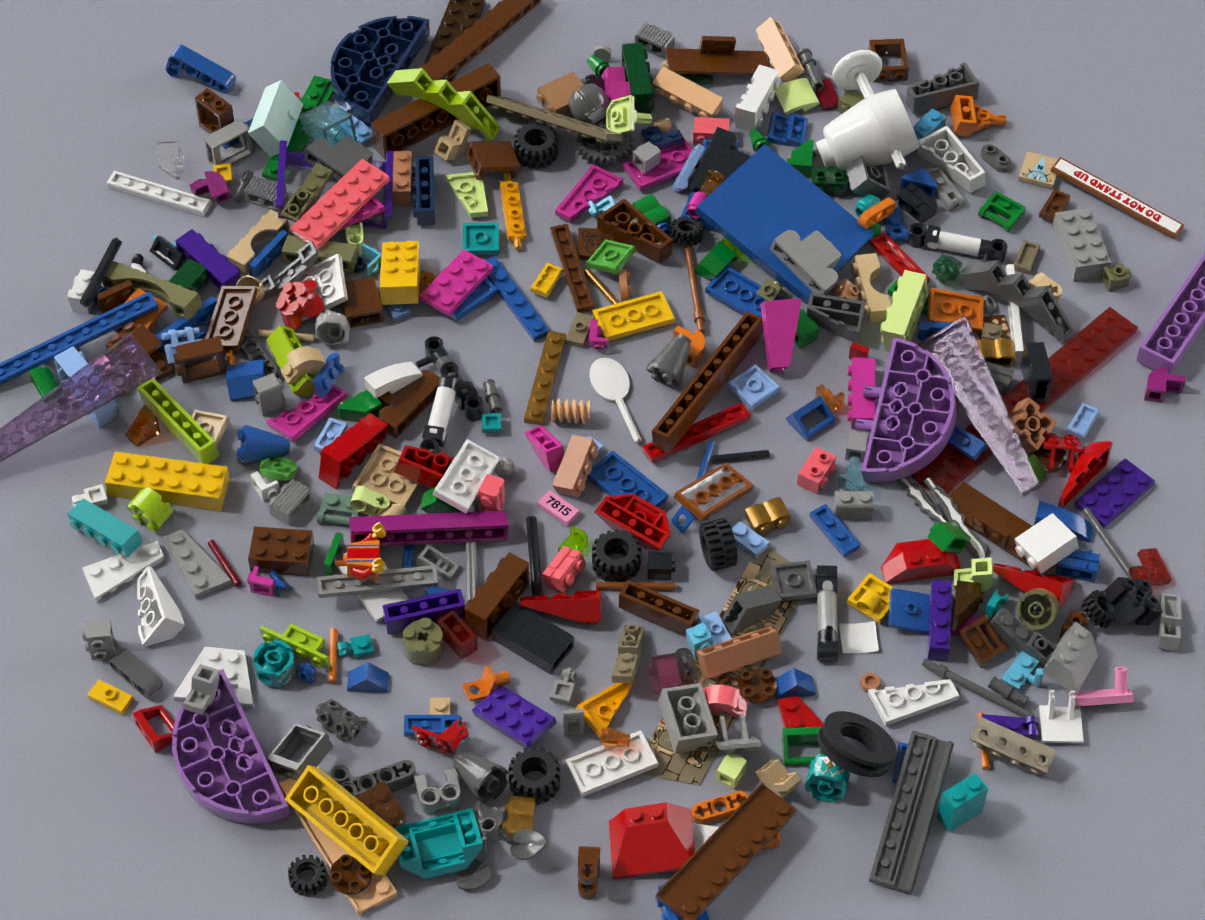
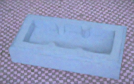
M1082 402L1066 433L1084 440L1100 410Z
M717 611L699 617V624L704 622L712 635L713 645L732 639Z

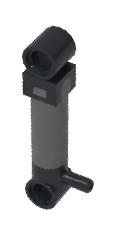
M432 336L425 341L426 357L416 361V366L421 368L433 363L441 375V366L446 362L454 361L444 348L442 339ZM461 373V375H462V381H467V380L465 379V377L463 376V374ZM473 386L472 389L457 388L455 402L461 411L465 409L466 418L471 421L480 420L482 414H484L483 400L478 396L475 387Z

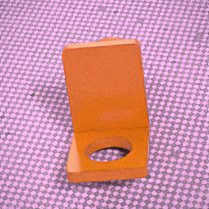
M488 665L485 667L480 680L464 683L462 688L469 701L484 699L492 693L495 686L509 684L510 675L507 671L494 674ZM469 688H478L480 690V694H472Z

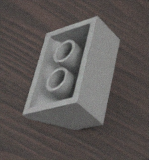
M1075 621L1063 634L1042 670L1068 691H1075L1074 695L1078 693L1098 657L1092 633Z
M701 683L661 690L658 703L674 754L694 751L717 737L718 734Z

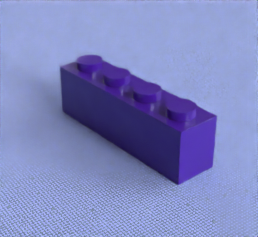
M191 229L175 240L176 247L186 254L185 259L187 261L191 259L207 268L209 281L215 287L221 290L222 286H236L241 274L239 268L236 265H232L224 254L221 255L213 244L206 242L200 233H196Z
M932 580L928 660L945 662L948 660L952 581Z
M461 589L382 605L387 634L402 632L412 622L422 618H429L436 624L465 618V603Z

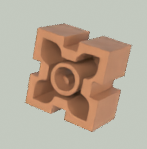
M1029 397L1017 403L1011 412L1013 416L1007 418L999 429L1009 440L1015 438L1018 441L1016 446L1026 455L1040 448L1045 440L1043 436L1049 434L1057 423L1048 413L1041 414L1038 411L1040 406Z

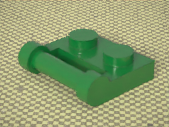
M995 191L980 208L978 215L994 221L1010 232L1014 224L1025 213L1026 207ZM991 209L1008 218L1009 220L1007 221L988 210Z

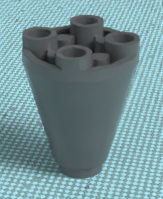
M682 334L674 337L648 363L646 370L652 374L651 378L657 382L663 380L667 382L666 384L669 387L676 389L682 381L692 341Z

